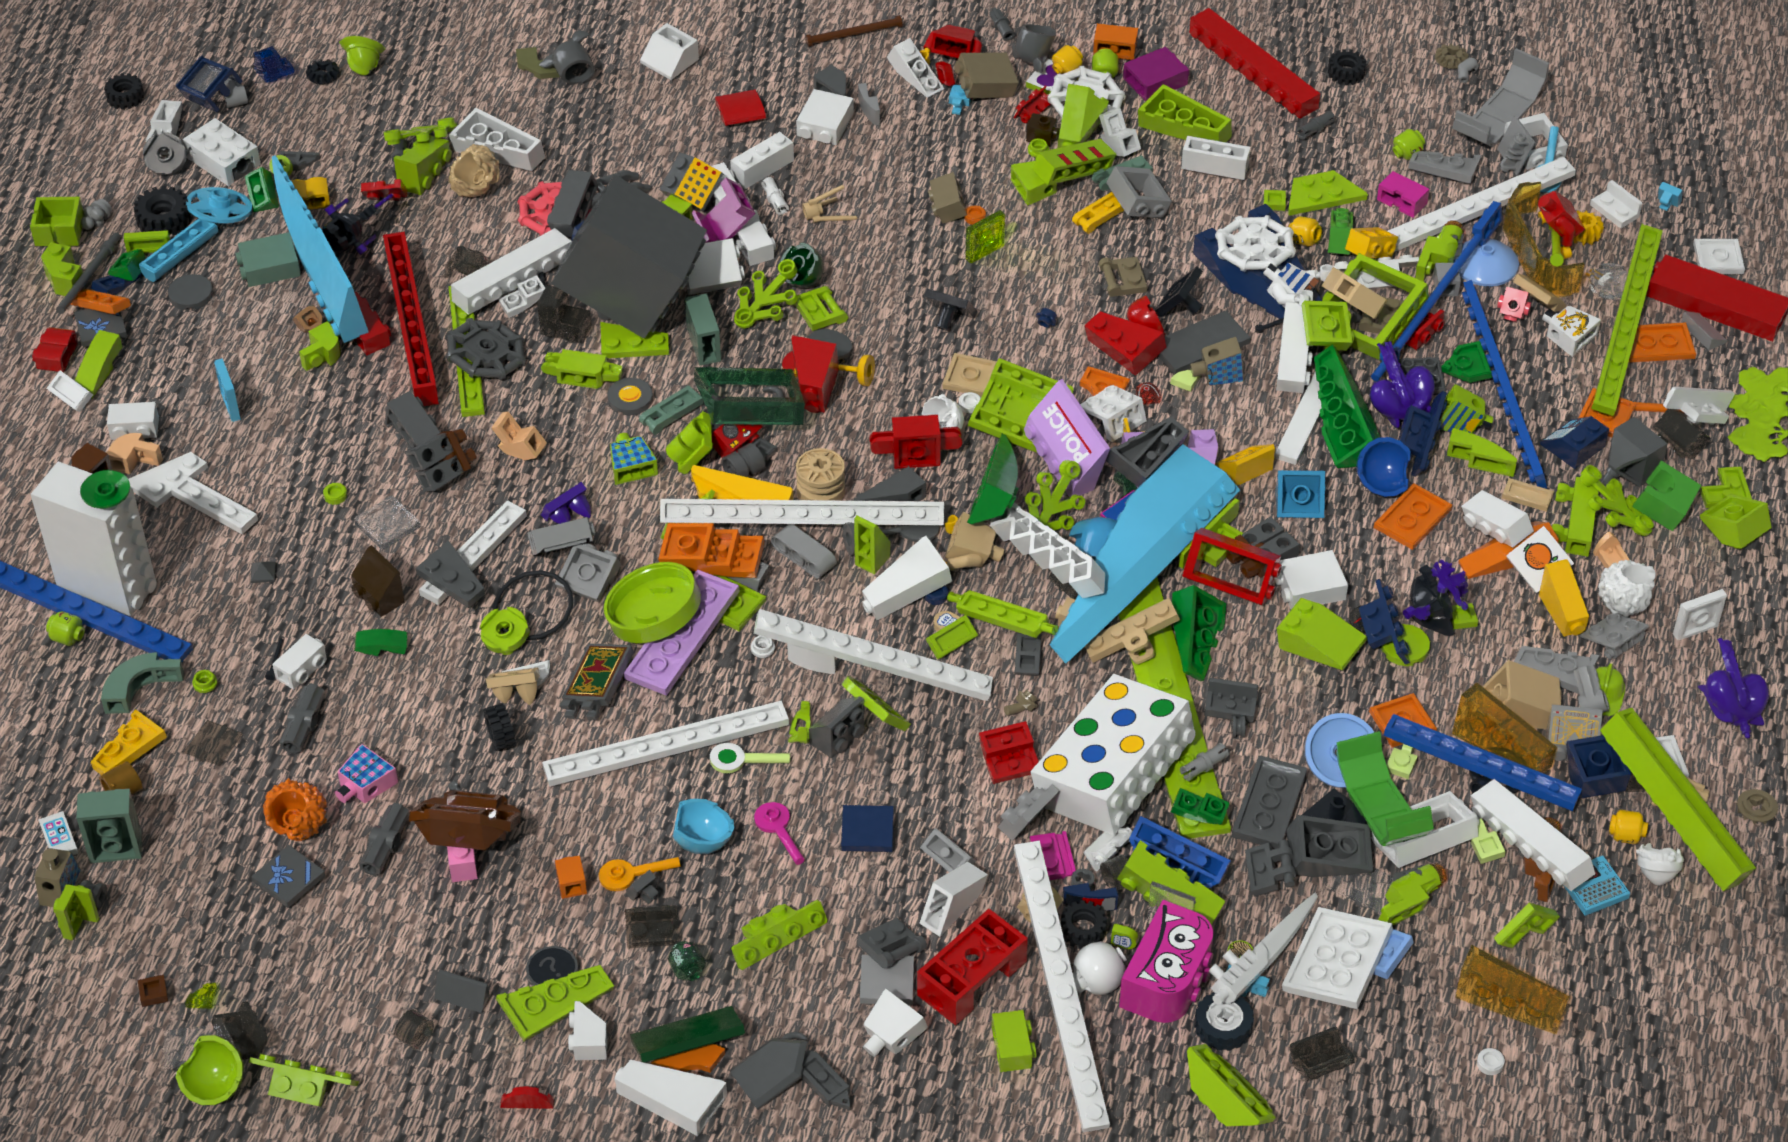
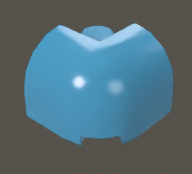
M1105 517L1084 519L1072 527L1069 536L1076 538L1074 545L1095 561L1099 551L1108 540L1107 536L1115 527L1117 521Z

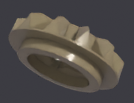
M1450 43L1447 46L1443 44L1441 48H1437L1435 60L1445 68L1456 69L1461 62L1468 58L1469 54L1466 53L1465 48H1460L1459 45L1453 46Z
M1751 789L1744 791L1740 794L1736 803L1738 813L1743 815L1744 820L1750 819L1754 824L1762 822L1765 825L1767 821H1773L1778 812V804L1774 797L1763 790ZM1762 804L1761 810H1760V809H1757L1756 811H1755V810H1754V811L1752 810V807H1753V806L1756 807V806H1758V805L1760 806V805Z

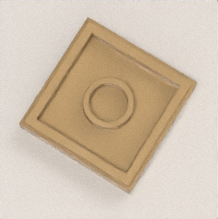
M954 353L942 383V389L961 393L973 392L982 397L997 361Z

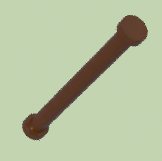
M898 15L894 19L811 36L807 34L805 35V41L807 46L811 47L815 43L896 26L901 28L903 27L901 16Z

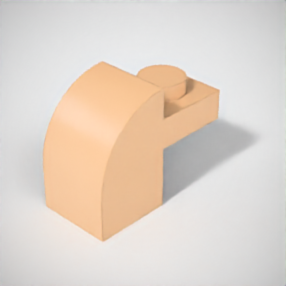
M509 411L503 412L491 427L501 440L498 447L504 453L522 460L537 458L547 444L535 426L521 428Z
M129 433L117 438L106 452L109 455L112 470L126 474L132 472L137 462L159 466L163 461L160 446L152 442H145L142 433Z

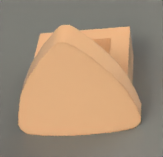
M1607 532L1599 540L1593 551V554L1598 556L1605 568H1609L1613 563L1618 564L1621 560H1630L1622 549L1617 537L1611 532Z

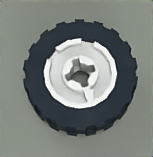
M1214 992L1211 995H1206L1198 1003L1195 1012L1194 1028H1196L1197 1036L1210 1048L1213 1047L1220 1051L1240 1048L1242 1044L1248 1041L1252 1034L1254 1012L1251 1010V1005L1242 996L1230 1004L1222 1002L1218 1005L1213 1001Z

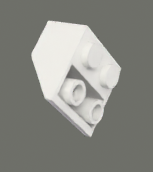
M666 23L652 34L640 59V63L672 80L699 60L698 40Z

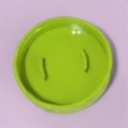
M674 562L653 563L632 571L615 584L606 597L604 614L612 631L621 640L630 643L653 642L675 633L692 619L699 608L701 592L693 574L687 567Z

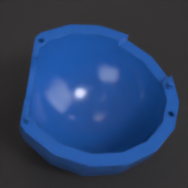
M1391 437L1377 438L1367 443L1359 453L1356 464V471L1361 484L1369 492L1383 497L1396 496L1406 491L1408 488L1406 470L1410 461V449L1400 440Z

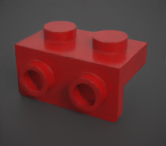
M1440 309L1435 314L1429 312L1406 345L1417 350L1421 345L1427 344L1431 336L1443 328L1445 324L1443 320L1445 311Z

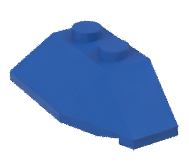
M1142 816L1139 817L1129 838L1133 850H1135L1141 840L1148 845L1145 850L1152 855H1156V853L1161 854L1166 858L1165 862L1170 868L1182 869L1190 877L1189 881L1191 883L1195 881L1200 882L1208 889L1221 883L1231 860Z

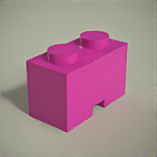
M1392 171L1379 184L1377 200L1390 207L1395 205L1399 207L1400 212L1414 218L1427 205L1429 188Z

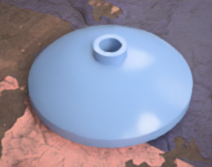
M1489 238L1483 246L1478 245L1459 270V275L1466 281L1472 280L1473 284L1498 286L1509 282L1515 277L1519 267V260L1516 253L1509 246ZM1470 240L1462 244V251L1470 242Z
M1335 713L1322 718L1311 728L1305 741V758L1310 770L1323 783L1332 787L1346 788L1337 762V756L1335 755V749H1337L1336 742L1371 734L1374 731L1364 720L1355 715Z

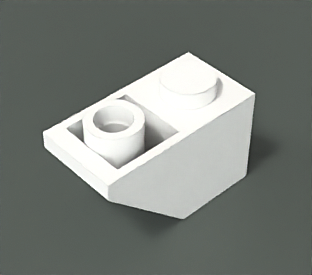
M575 1001L574 1012L569 1013L570 1028H574V1034H570L568 1039L569 1051H574L575 1060L607 1059L608 1036L606 1023L583 1003Z

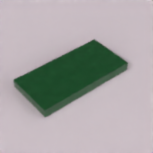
M732 1006L633 1033L630 1034V1038L640 1060L645 1063L740 1036L745 1033V1030Z

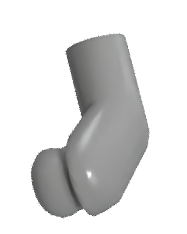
M1467 58L1458 65L1459 82L1467 83L1469 81V71L1473 72V69H1478L1479 64L1475 58Z

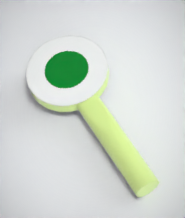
M721 743L712 749L710 763L715 770L721 773H733L741 769L744 763H790V753H744L742 748L736 744Z

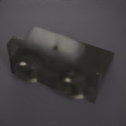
M676 905L625 909L627 949L679 945Z

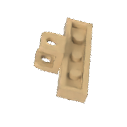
M1167 598L1099 632L1085 648L1093 663L1125 647L1132 661L1135 664H1141L1153 658L1155 654L1148 636L1180 619L1170 598ZM1146 650V653L1144 655H1138L1140 651Z

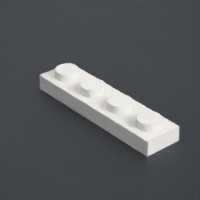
M187 475L171 488V494L175 498L242 535L258 521L256 513Z

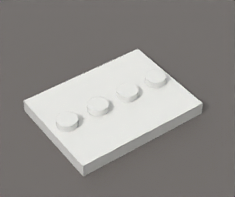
M1318 907L1283 981V991L1358 1009L1393 931L1392 923Z

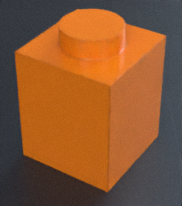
M580 855L555 860L561 898L587 894Z

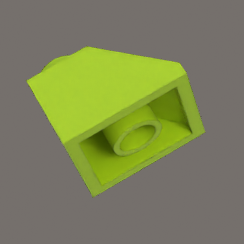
M1732 494L1700 514V519L1722 544L1732 546L1735 549L1746 547L1747 544L1761 537L1763 533L1772 528L1768 503Z

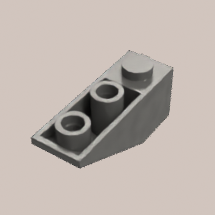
M908 466L883 482L877 483L871 489L860 493L854 498V501H921L926 498V482Z

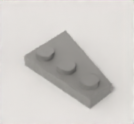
M1419 151L1413 153L1408 169L1419 173L1433 174L1439 178H1449L1460 183L1471 184L1482 155L1464 158L1463 154L1454 153V156L1449 157L1443 156L1440 152Z
M1521 646L1514 662L1558 677L1560 687L1579 694L1573 670L1583 666H1596L1599 655L1591 654L1590 657L1577 656V652L1568 651V654L1554 653L1552 649Z

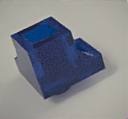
M273 46L253 53L255 59L253 63L254 69L265 83L277 81L278 78L294 73L293 65L286 57L280 58V54Z

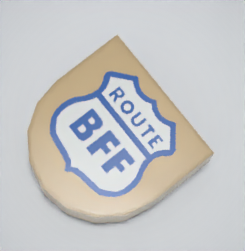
M949 611L939 612L934 617V629L939 631L960 617Z

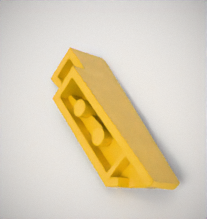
M693 465L691 468V480L697 488L699 499L712 489L715 491L713 499L793 500V489L791 487Z

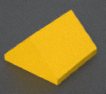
M1274 444L1251 446L1216 462L1215 466L1225 471L1238 486L1273 470L1275 446Z

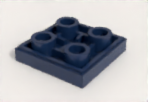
M843 805L841 851L892 852L893 806Z

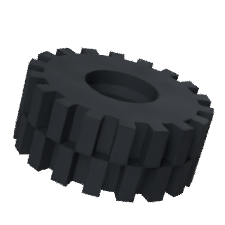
M161 186V189L153 187L151 192L148 190L144 191V196L139 195L137 197L138 201L135 200L134 202L135 218L141 232L168 230V233H172L174 236L177 235L178 230L182 232L185 229L184 226L188 227L190 224L191 213L186 205V202H188L187 196L180 189L175 191V187L170 186L169 189H166V186ZM162 212H168V213H166V214L157 215V214L162 213Z

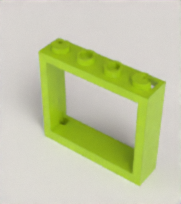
M1359 253L1354 260L1349 262L1344 274L1356 280L1363 271L1410 293L1376 339L1351 329L1354 333V341L1350 347L1380 360L1381 351L1377 344L1381 343L1385 346V342L1391 341L1392 345L1395 343L1428 299V284ZM1327 291L1322 301L1339 302L1341 300L1340 297L1330 291Z

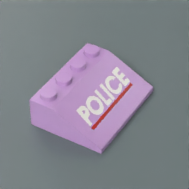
M1061 379L1058 380L1028 416L1024 431L1026 437L1036 447L1037 453L1047 463L1049 471L1055 475L1058 481L1062 477L1059 473V466L1064 460H1072L1079 464V476L1071 479L1065 490L1068 496L1071 497L1075 494L1083 495L1095 489L1110 447L1066 383Z

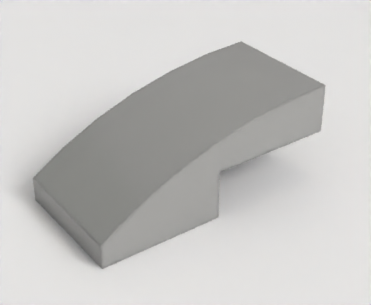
M858 84V100L863 113L874 125H880V110L877 96L869 97L867 84Z

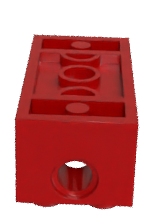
M987 909L917 971V996L956 1026L974 1010V991L998 970L1007 977H1011L1027 962L1028 938L991 909ZM975 954L979 956V959L976 961L966 959L968 955Z

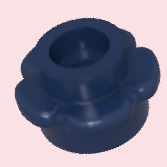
M1042 308L1040 313H1036L1037 322L1040 326L1049 328L1050 325L1055 326L1057 314L1048 308Z

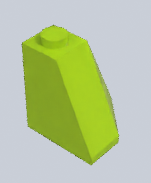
M1068 84L1057 148L1086 142L1101 123L1099 115L1107 112L1109 101L1104 97L1099 99L1094 95L1095 91L1090 87Z

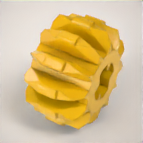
M1577 210L1585 230L1574 238V244L1580 241L1584 246L1586 242L1590 245L1594 241L1598 242L1604 229L1601 217L1595 216V212L1588 213L1587 210L1585 212Z

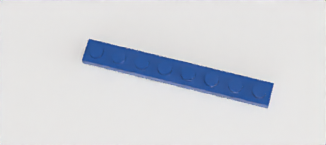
M1395 714L1392 715L1383 736L1489 779H1495L1500 783L1573 811L1582 791L1579 787Z

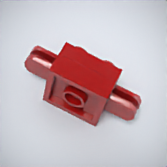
M938 415L892 417V431L872 432L869 437L870 449L873 454L893 453L894 469L907 468L908 466L910 468L940 466L941 450L959 449L963 443L960 428H940Z

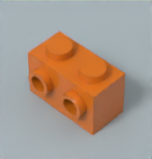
M1097 23L1093 55L1100 49H1110L1118 55V58L1133 60L1137 48L1138 28Z

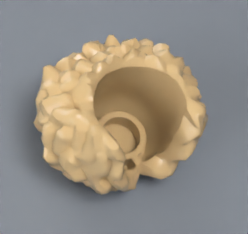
M473 144L465 151H462L461 155L450 166L451 171H449L448 182L451 184V189L457 192L459 196H481L487 193L490 184L498 182L500 178L499 160L495 158V153L490 151L487 146Z

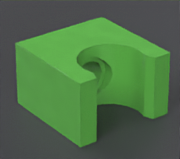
M1661 460L1646 480L1648 485L1635 500L1632 507L1673 531L1685 517L1701 485Z

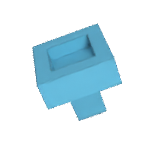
M1662 182L1658 190V199L1661 203L1659 208L1667 211L1671 205L1678 207L1682 201V189Z

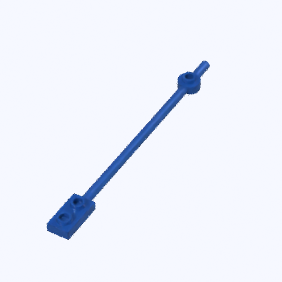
M1493 201L1488 209L1484 210L1480 220L1473 226V238L1395 344L1392 345L1398 361L1401 349L1478 245L1483 246L1503 220L1500 202ZM1381 352V363L1371 375V379L1376 382L1380 380L1387 370Z

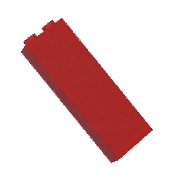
M1665 254L1661 262L1657 261L1646 295L1649 298L1688 312L1700 313L1705 318L1772 342L1788 315V297Z

